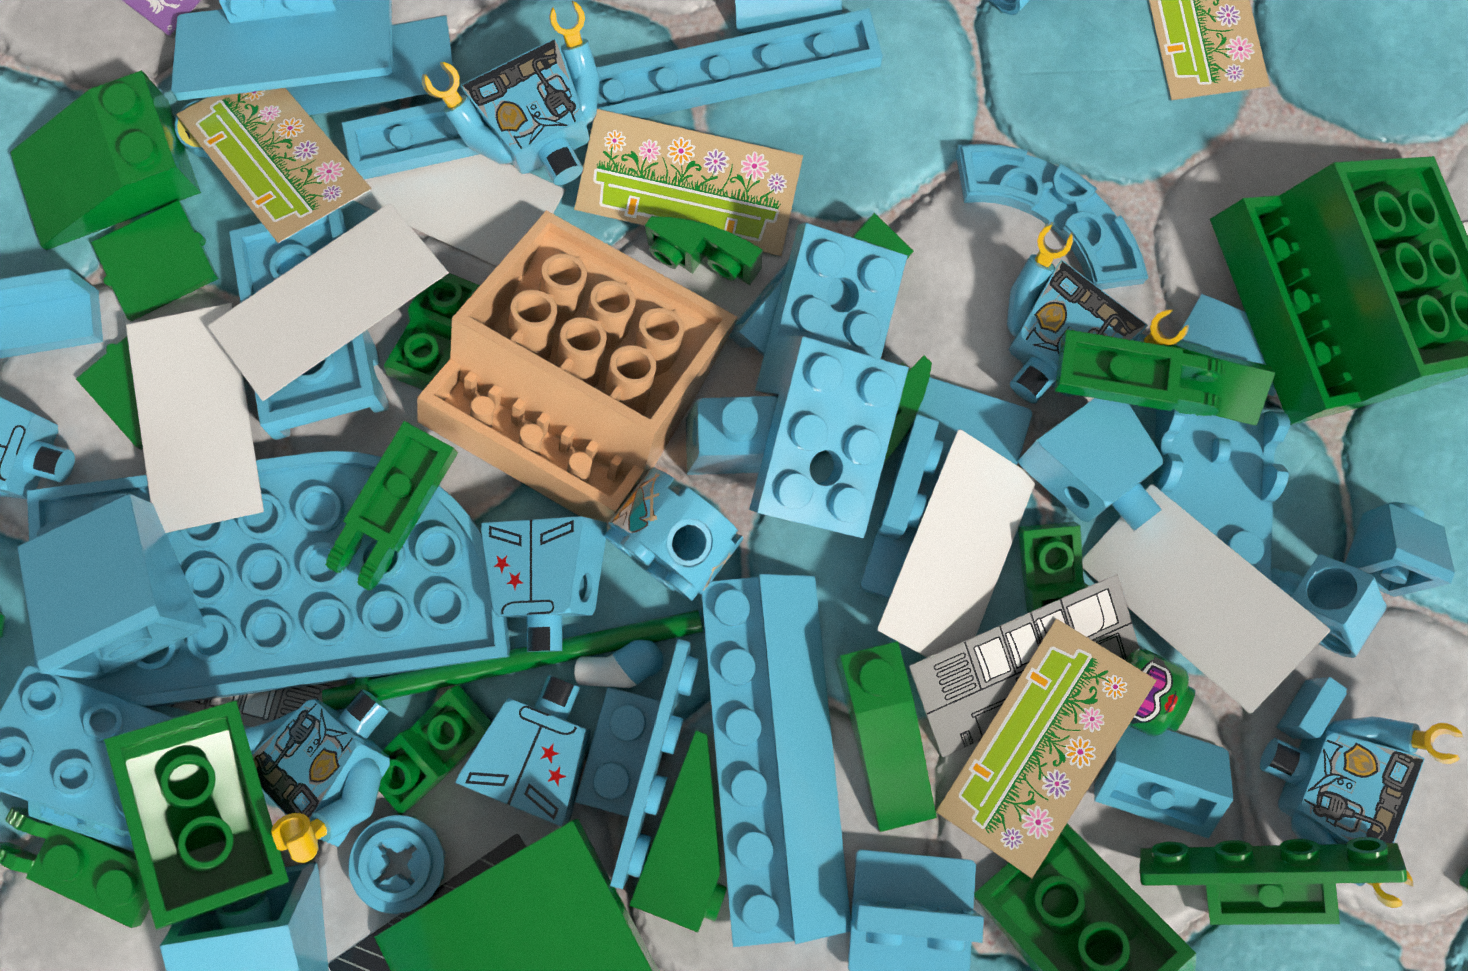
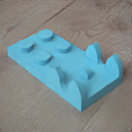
M340 208L280 243L276 242L262 223L229 231L240 303L346 233L345 219ZM368 329L266 400L262 401L255 392L260 426L273 439L278 440L289 437L291 433L290 428L370 407L374 413L389 409L388 399L374 370V366L380 364V358Z
M1156 409L1155 446L1163 458V465L1153 472V485L1271 580L1273 502L1283 493L1289 477V471L1285 466L1274 462L1276 447L1284 441L1290 428L1288 415L1284 412L1276 411L1261 413L1256 426L1214 415L1196 416L1195 414L1179 413L1175 409L1171 411Z

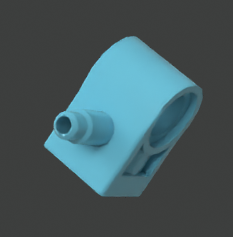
M1323 554L1317 556L1304 577L1290 571L1284 572L1277 568L1271 569V581L1330 629V632L1319 645L1341 656L1354 658L1358 655L1387 609L1374 575Z

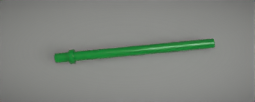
M699 610L563 638L562 651L527 652V646L511 649L509 652L510 657L415 670L372 679V677L355 678V683L324 689L322 691V701L335 710H341L350 704L361 689L366 690L378 700L383 701L575 660L581 656L589 657L617 651L635 640H649L654 643L703 632Z

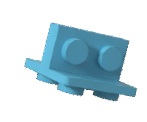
M858 850L855 856L848 970L970 971L972 942L983 943L984 917L973 910L975 862L970 859Z

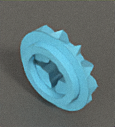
M404 815L387 816L370 824L356 839L349 857L350 881L356 894L369 907L384 913H405L418 908L430 900L437 890L439 884L444 879L446 851L436 835V830L416 817ZM382 844L387 849L391 848L396 853L412 849L414 846L417 848L412 853L413 857L407 863L408 869L412 872L410 876L415 882L411 878L407 879L401 873L385 878L382 882L380 881V878L386 873L385 869L391 863L386 855L388 851Z

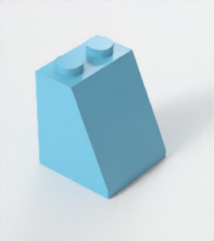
M130 493L109 495L95 502L92 506L93 511L75 520L63 519L49 523L37 531V538L17 547L35 657L41 674L99 680L207 628L153 503Z
M317 862L285 867L289 882L283 886L172 925L160 944L166 971H329Z

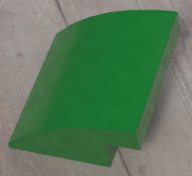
M1434 156L1333 162L1280 195L1242 198L1210 218L1211 225L1265 364L1270 365L1275 371L1272 382L1284 413L1289 417L1290 425L1375 404L1468 375V235Z
M578 818L496 864L374 937L391 971H659L615 887L610 886L611 879Z

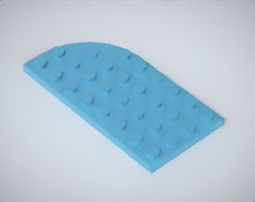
M313 452L256 460L264 512L166 533L207 628L102 679L61 677L150 708L510 657V641L507 617H498L493 611L481 531L465 509L440 486H438L399 553L394 552L392 563L375 588L368 591L357 583L362 566L378 542L366 534L363 535L361 546L344 571L336 573L327 568L325 564L327 563L328 554L346 525L343 520L381 457L360 452ZM147 475L28 490L29 541L38 537L37 531L43 526L63 519L75 520L93 511V504L109 495L130 493L150 502ZM34 651V666H35L36 668H39L38 665H37V662H36L35 651Z

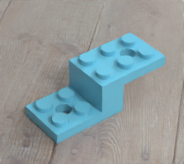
M809 223L798 224L755 391L778 396L749 510L864 539L909 368L881 359L907 255ZM836 279L842 280L848 286L850 292L849 303L840 312L831 307L827 297L829 286ZM826 450L832 457L833 471L827 480L816 483L810 474V463L817 453Z

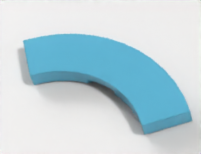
M992 144L958 145L956 159L964 203L985 202L1006 205L1024 211L1045 224L1054 222L1051 228L1066 243L1067 238L1072 232L1073 243L1071 250L1078 259L1085 277L1101 290L1141 285L1148 279L1143 256L1125 220L1121 215L1116 216L1112 209L1096 193L1097 188L1082 176L1062 164L1058 167L1040 158L1027 155V150Z

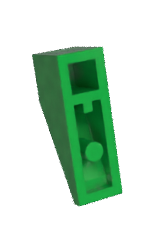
M899 642L840 655L835 662L878 831L884 832L937 818L914 699Z
M696 730L629 906L698 933L704 918L715 922L727 886L717 883L721 872L709 739L707 734Z

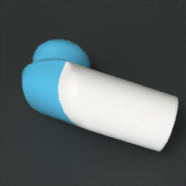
M635 640L607 658L581 656L575 664V680L579 685L631 688L641 683L648 676H653L659 672L663 665V654L652 641Z

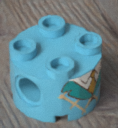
M654 467L649 470L609 521L610 529L604 537L627 556L632 557L633 555L647 566L652 562L646 571L672 592L676 590L688 600L693 601L697 594L701 595L744 538L737 534L738 529L727 518L688 487L683 490L674 486L671 489L669 486L675 478Z

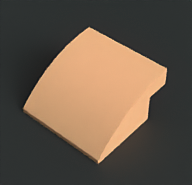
M546 210L452 317L450 360L417 397V422L573 513L607 522L608 531L610 529L609 521L649 470L654 468L710 373L738 317Z

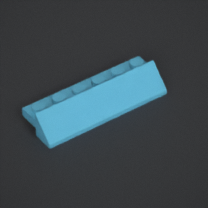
M759 574V577L711 581L702 593L733 947L793 941L796 945L850 932L851 917L815 576Z

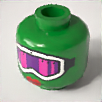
M1139 648L1134 650L1125 661L1157 681L1128 726L1149 736H1158L1167 729L1177 731L1190 710L1196 692L1194 688L1188 686L1189 676L1186 669L1147 649Z

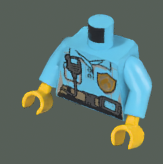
M572 1V5L577 14V21L572 28L563 29L558 25L554 7L551 8L549 14L551 26L555 31L563 35L565 44L560 46L557 38H554L462 84L461 87L464 95H460L457 91L460 84L459 75L451 64L440 62L450 81L448 88L442 92L432 86L426 74L422 75L424 90L430 96L443 99L446 104L443 111L470 149L498 164L512 163L521 174H527L544 165L555 185L567 184L583 172V167L574 150L585 145L590 140L587 124L592 122L597 115L600 79L587 39L581 38L580 34L585 21L584 12L581 6Z
M1054 222L1045 225L1040 231L1037 239L1039 252L1037 255L1032 254L1029 256L1011 287L1009 295L1007 328L1015 338L1008 350L1024 364L1010 381V386L1018 396L1033 404L1039 401L1050 386L1055 388L1061 338L1066 329L1158 345H1172L1182 340L1188 333L1189 328L1186 325L1179 331L1176 337H1167L1162 334L1160 322L1163 317L1169 315L1174 310L1167 309L1158 313L1153 318L1150 325L1151 333L1148 335L1141 334L1148 326L1145 322L1063 260L1055 268L1052 263L1053 260L1065 256L1070 251L1073 243V233H1070L1064 247L1051 249L1045 243V235L1049 232ZM1062 393L1067 397H1071L1073 395L1068 393Z
M361 689L342 713L317 699L306 701L299 709L280 718L245 729L262 790L285 814V816L273 824L271 830L275 845L281 851L288 849L291 859L296 862L306 863L314 858L318 851V839L339 847L351 828L368 819L374 811L381 779L390 766V757L369 736L390 710L366 690Z
M1375 716L1338 720L1328 725L1320 738L1302 739L1299 748L1279 739H1272L1263 751L1260 769L1286 781L1278 800V808L1291 817V830L1298 839H1308L1318 844H1346L1354 838L1372 837L1383 840L1386 843H1394L1425 758L1412 753H1415L1418 749H1424L1437 762L1442 764L1455 763L1460 759L1458 755L1437 752L1433 748V742L1435 738L1442 734H1449L1454 737H1463L1458 728L1448 723H1438L1432 725L1426 731H1420L1418 724ZM1407 871V881L1404 883L1413 886L1412 877ZM1354 883V884H1356V885H1358V886H1363L1365 883ZM1367 883L1373 886L1374 894L1384 906L1390 908L1402 906V901L1399 898L1387 894L1381 889L1382 883Z

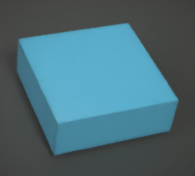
M1331 677L1305 680L1276 728L1292 739L1320 738L1347 695V688Z

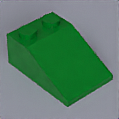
M142 70L87 90L10 152L40 245L46 251L165 207L177 200L181 201L201 193L185 146L177 138L175 118L169 101Z
M236 700L104 739L156 931L275 889L289 882L281 852L277 849L272 837V821Z
M1068 823L1063 828L1033 878L1008 863L974 893V898L1033 971H1195L1196 952Z

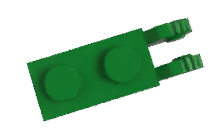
M1066 329L1061 338L1055 391L1167 411L1175 409L1179 413L1211 416L1220 413L1222 398L1210 392L1180 387V378L1190 381L1214 383L1223 379L1225 364L1220 362L1219 359L1215 360L1204 356L1183 353L1184 349Z
M403 421L344 518L343 522L346 525L328 554L327 563L325 564L327 568L336 573L344 571L361 546L363 535L366 534L378 542L362 566L357 583L368 591L375 588L392 563L394 552L399 553L456 458L458 452L455 448Z
M11 807L5 819L6 822L17 830L45 838L46 840L38 855L23 850L16 844L0 841V864L10 870L26 873V879L129 928L142 925L150 908L135 853L30 817L26 808Z

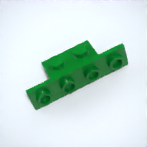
M1372 837L1354 838L1346 844H1318L1308 839H1289L1283 841L1280 845L1252 846L1250 843L1241 840H1227L1216 844L1215 847H1188L1181 842L1167 841L1157 843L1152 848H1140L1139 873L1142 885H1206L1210 925L1340 924L1336 883H1403L1407 881L1406 866L1398 843H1386L1383 840Z

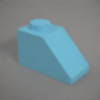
M1390 502L1363 513L1345 564L1374 575L1379 590L1393 597L1451 584L1455 574L1444 526L1425 519V513L1421 509L1401 502Z

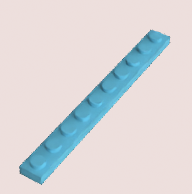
M870 8L596 67L600 79L597 109L644 119L881 67L883 55ZM444 101L342 122L349 162L364 180L479 155V153L470 149L465 144L443 111L446 106ZM593 120L587 124L588 131L592 129Z

